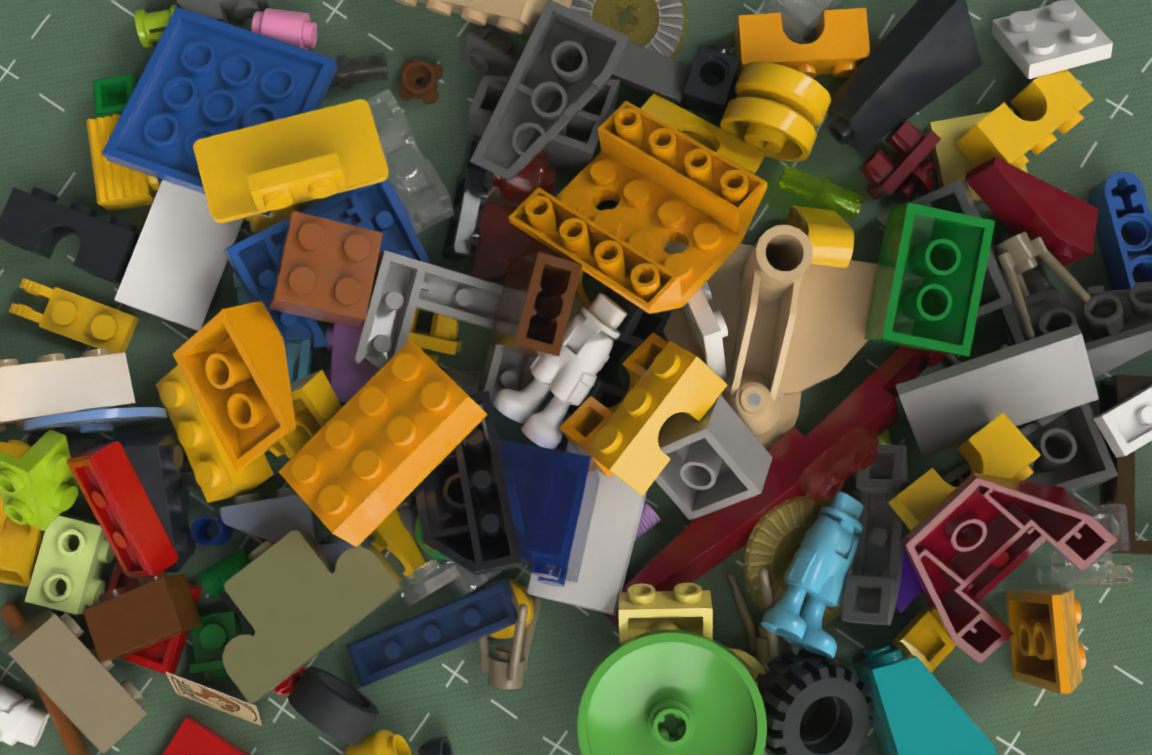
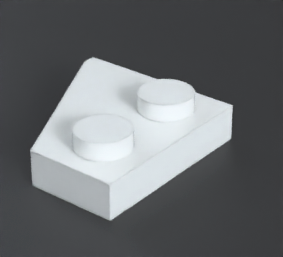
M706 282L682 309L695 345H700L705 364L722 380L727 379L722 338L728 336V329L720 310L715 312L711 310L709 303L712 302V295Z

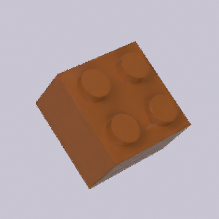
M293 211L286 228L269 309L358 329L366 320L383 233Z

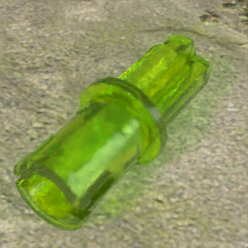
M792 166L784 168L778 181L779 189L812 202V208L817 209L820 206L835 211L851 221H854L862 207L859 203H863L865 197L862 194H857L831 183L830 177L826 176L824 179H820Z

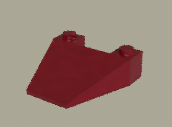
M972 473L902 539V543L930 612L952 642L981 664L1014 634L984 598L992 589L1046 540L1081 571H1084L1110 548L1117 539L1063 487Z

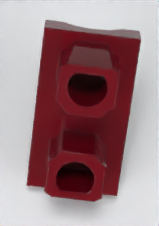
M904 121L892 130L885 139L899 153L895 160L891 162L880 150H877L859 166L860 171L871 184L866 192L874 200H877L882 194L891 195L903 181L905 183L898 189V193L906 199L913 191L926 195L934 187L929 174L935 168V165L928 159H925L919 167L917 165L936 146L941 138L933 130L922 134L909 122Z

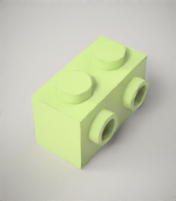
M60 514L45 530L24 602L75 615L84 614L83 610L100 604L98 596L105 593L106 587L105 581H102L107 563L113 560L115 553L98 522L68 514Z

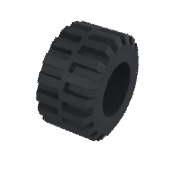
M799 649L797 655L792 651L782 654L781 662L773 659L767 664L768 672L765 675L758 674L754 681L758 683L757 687L765 707L767 737L764 751L769 755H860L857 752L861 745L866 746L870 738L866 735L867 729L873 728L874 717L869 715V712L874 709L873 699L867 696L869 689L865 683L859 680L857 675L830 658H825L803 649ZM819 699L818 709L813 718L807 724L800 727V722L806 709Z

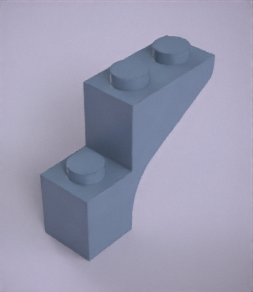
M292 487L276 490L277 498L260 500L259 493L233 497L234 505L220 507L221 519L225 525L274 543L293 530L308 531L334 566L344 551L355 547L334 534L328 535L329 544H324L321 520ZM366 538L358 547L369 546L368 538Z

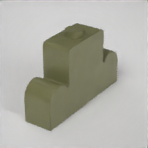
M293 530L274 545L268 540L247 556L251 563L225 582V591L255 631L241 634L229 641L222 654L223 666L251 705L266 696L405 587L406 584L379 550L370 546L352 547L344 551L334 566L313 536L306 530Z

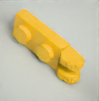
M22 279L19 287L23 288L25 292L35 296H43L50 300L44 314L38 313L33 308L20 303H12L8 312L39 323L38 327L97 349L108 348L110 354L126 352L139 318L58 287L51 289L31 280Z

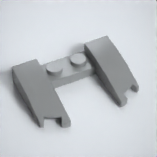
M384 250L378 256L366 320L360 326L353 360L360 363L365 357L380 370L406 344L416 308L492 330L503 286ZM489 345L479 393L489 391L492 401L496 392L501 389L523 390L531 382L532 373L530 366L537 356H527Z

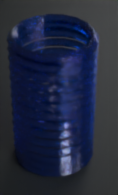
M202 515L196 518L191 526L193 540L201 545H223L230 540L233 534V528L225 525L221 516ZM214 521L217 525V534L211 540L207 534L209 524Z

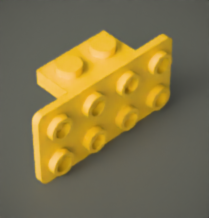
M363 99L202 138L193 145L210 214L217 223H226L272 210H280L295 204L326 198L334 194L384 182L389 177L388 166L368 102Z

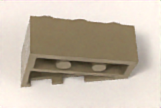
M42 608L0 644V647L25 671L85 737L104 754L147 715L139 706L144 697L129 680L125 679L121 684L116 681L108 672L115 666L112 661L100 663L96 648L94 647L89 651L78 638L84 634V631L67 613L59 618L55 613Z

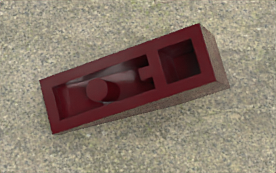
M993 157L966 172L965 181L1013 236L1026 232L1031 241L1041 237L1047 250L1063 267L1093 254L1098 208L997 157Z

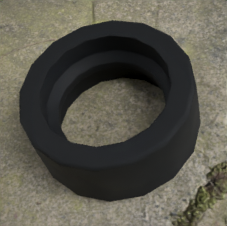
M312 666L305 670L288 696L290 705L309 723L335 739L351 745H358L379 715L377 707L357 689L335 675Z

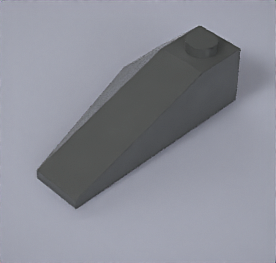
M548 0L470 162L511 182L610 80L629 41V36L559 3Z
M1152 282L1136 283L1131 289L1104 291V286L1088 287L1087 293L1090 295V300L1087 302H1083L1076 294L1060 295L1059 289L1044 290L1025 296L1023 298L1031 320L1034 338L1077 324L1084 339L1093 378L1095 379L1152 349ZM1014 302L1002 307L1001 311L1012 344L1016 345L1028 341L1029 339L1025 337Z

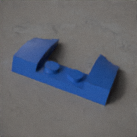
M388 179L384 182L338 193L300 212L381 232L383 236L379 253L385 250L431 264ZM290 217L223 251L251 302L262 301L284 339L285 348V339L312 338L313 347H323L328 344L315 319L269 309Z

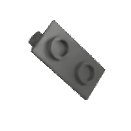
M477 28L474 33L470 31L467 33L461 61L470 66L475 72L484 76H511L523 50L520 49L514 57H511L508 54L513 49L512 43L498 36L489 28L485 30Z

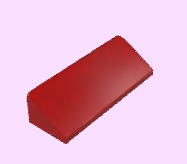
M118 441L110 442L67 459V464L127 578L156 577L177 562L178 555L121 443Z

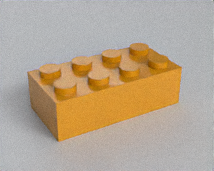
M410 339L278 472L332 534L358 547L488 414Z

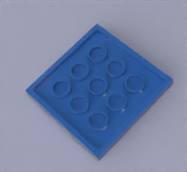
M176 7L102 154L107 161L205 194L193 150L194 143L202 138L318 110L338 69L335 59ZM268 211V212H265V213H261V214L266 215V216H269L270 213H271V211Z

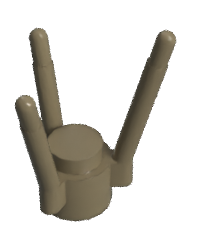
M1023 232L994 247L997 258L1004 270L1014 305L1027 339L1031 340L1034 338V331L1023 298L1030 294L1022 274L1038 266L1035 259L1038 255L1083 302L1090 300V295L1081 287L1079 282L1047 250L1041 237L1031 241L1028 234Z
M762 568L759 570V579L765 614L769 608L773 607L768 571ZM729 573L727 579L748 635L750 651L757 652V659L761 665L767 666L773 659L781 662L782 654L789 651L793 652L792 647H795V645L785 641L784 637L766 630L762 625L758 626L757 633L736 576L733 573Z
M533 597L534 615L526 629L528 606L526 604L519 606L512 646L495 647V654L491 655L488 637L485 636L478 639L481 655L480 671L489 672L488 684L499 689H519L524 686V674L528 668V655L543 600L541 597Z

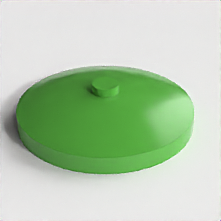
M664 629L643 633L626 640L610 651L599 662L590 675L582 693L577 720V734L582 755H763L767 737V720L758 687L748 669L733 652L704 635L685 630Z

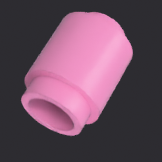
M266 8L264 12L256 11L254 13L251 32L305 50L315 48L317 24L311 22L309 13Z

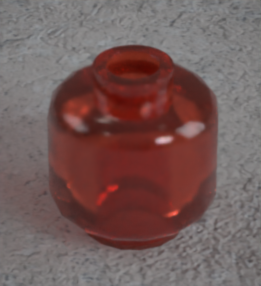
M541 150L511 182L494 174L492 186L499 187V194L503 199L523 203L538 187L552 194L557 168L549 167V155Z

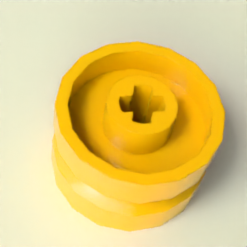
M752 62L744 65L734 89L737 98L729 101L720 123L721 129L767 153L765 157L787 162L807 160L817 137L814 127L821 125L831 102L828 91L820 83L804 73L783 65L769 62Z

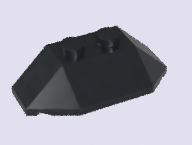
M489 391L468 395L488 415L415 488L423 544L474 575L523 566L506 468Z

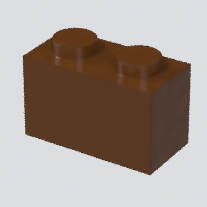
M164 570L156 577L143 576L138 579L140 587L128 592L125 587L103 593L98 596L100 604L83 610L100 663L126 657L202 625L185 574L166 576Z

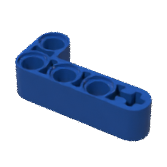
M1117 172L1090 191L1088 204L1098 208L1096 235L1111 290L1131 289L1136 284L1132 276L1133 270L1138 271L1142 275L1143 282H1152V217L1140 179L1129 172ZM1121 229L1130 233L1132 245L1127 244L1123 240Z

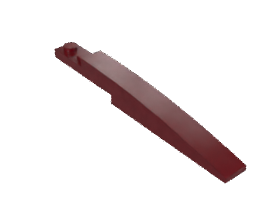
M900 346L806 437L793 426L767 450L773 458L761 494L696 518L622 588V592H628V588L634 584H649L655 588V591H674L676 585L692 583L751 542L757 530L763 533L758 528L764 520L768 521L765 518L774 510L792 501H795L798 506L796 500L808 498L859 454L860 444H870L900 416L895 397H899L896 385L915 379L927 367L936 366L946 353ZM618 604L616 616L603 613L617 628H619Z

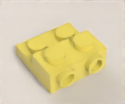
M695 583L678 584L674 587V591H655L652 585L634 584L628 588V592H619L620 644L637 635L664 629L691 631L713 639V609L710 590H702Z

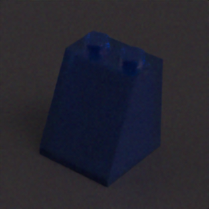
M500 440L499 453L521 559L530 568L531 573L538 576L539 582L564 587L566 580L578 582L600 481L592 456Z

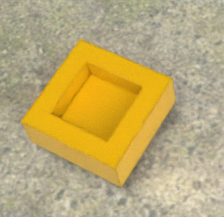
M919 611L892 640L895 646L900 648L901 652L917 656L931 673L956 646L930 611Z

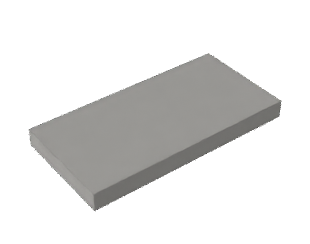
M1077 324L896 385L922 456L966 442L1003 412L1015 426L1099 399L1084 339Z

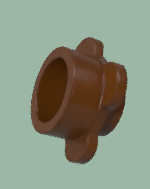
M408 60L404 62L401 68L403 83L398 87L400 98L405 101L415 98L423 100L426 104L435 103L439 98L437 84L438 80L443 76L442 68L436 63L428 64L424 61ZM418 79L424 80L423 85H418L416 82Z

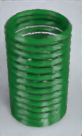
M242 548L240 551L237 550L234 554L220 560L217 564L207 567L204 571H200V581L206 592L212 597L224 592L225 582L251 563L247 557L250 552L246 548Z

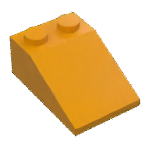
M262 301L222 309L172 354L237 471L244 469L297 428L284 339Z
M1074 589L1005 590L1008 627L1014 633L1010 637L1013 679L1059 694H1071L1082 682L1081 669H1084L1086 665L1085 650L1078 640L1077 624L1081 622L1082 612L1079 600L1074 597Z

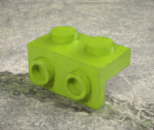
M50 429L20 459L0 451V493L4 504L3 509L6 515L14 522L21 525L27 523L45 531L63 511L70 509L76 501L79 491L76 479L67 464V459L71 456L66 435Z

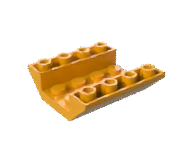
M625 101L597 129L601 152L556 197L538 187L508 218L510 223L568 261L582 264L583 271L647 313L652 314L683 307L740 246L767 190V182ZM607 200L618 203L612 210L606 209L601 211L596 208L598 204ZM675 242L683 243L687 246V249L682 253L669 254L664 251L666 246Z

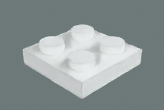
M1060 0L1051 5L1029 11H1018L1010 16L995 19L992 22L993 37L1028 79L1111 58L1113 42L1074 0Z

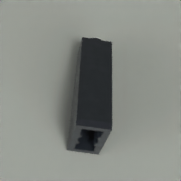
M918 0L832 96L827 110L831 121L828 124V128L838 143L842 145L846 143L862 153L982 66L966 0Z

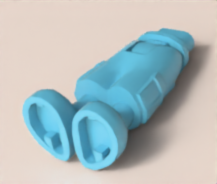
M836 491L830 506L822 507L817 520L811 529L806 531L800 545L801 548L795 553L783 577L785 579L784 584L788 587L774 607L769 608L764 614L761 625L766 630L784 637L785 641L803 650L825 658H834L838 648L837 643L832 636L822 629V618L826 606H840L843 600L846 576L850 575L848 573L859 541V537L855 533H861L863 525L858 522L864 509L863 504L848 494Z

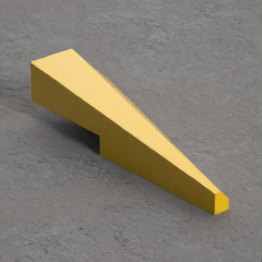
M319 370L290 384L297 428L269 449L276 457L285 454L291 459L342 408L323 370ZM395 508L371 533L374 537L371 545L380 552L386 548L405 567L403 574L407 578L415 577L420 574L427 564L411 534L401 522L399 512Z

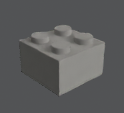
M720 395L700 422L685 412H678L671 415L663 423L658 435V444L661 451L671 460L655 481L691 521L761 494L773 457Z

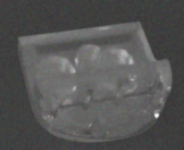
M435 558L405 577L409 585L399 593L407 607H410L446 585L455 600L501 573V570L474 575L450 560L440 565Z

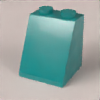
M881 645L863 651L865 658L853 661L859 680L865 683L869 689L867 696L873 699L874 709L869 712V715L874 717L873 729L881 755H997L993 743L917 656L901 652L900 648L890 649L889 645Z

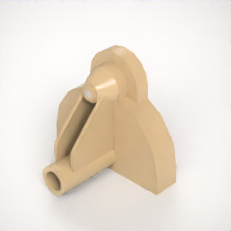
M776 225L766 230L755 246L740 244L707 280L712 295V302L709 303L712 312L720 310L728 329V336L722 338L727 379L723 381L727 386L720 395L766 450L771 448L789 429L795 426L799 414L801 392L837 375L868 341L864 337L878 264L850 260L847 268L811 264L813 247L808 236L799 228L791 225ZM675 242L666 246L664 251L669 254L682 253L687 249V246L683 243ZM682 307L669 310L672 313L660 337L691 352L705 363L700 345H695Z

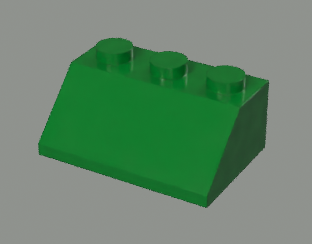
M909 202L889 208L864 339L912 349L970 356L995 221Z

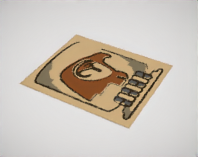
M165 671L176 694L262 726L256 705H250L248 702Z

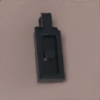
M471 140L467 143L462 172L457 176L442 250L443 258L453 261H459L469 256L470 252L475 251L480 237V228L475 227L478 211L483 210L488 197V187L484 186L488 170L470 162L479 143L476 140Z

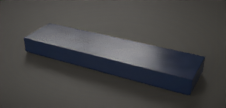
M505 578L346 645L361 686L364 687L516 624L519 604L509 579Z

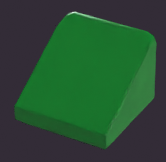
M135 73L92 80L95 118L122 114L139 81Z

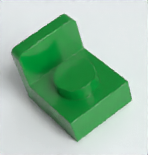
M234 611L199 616L202 625L191 629L196 663L189 665L190 674L204 672L205 680L227 677L229 675L223 666L222 654L229 641L241 635L239 616Z

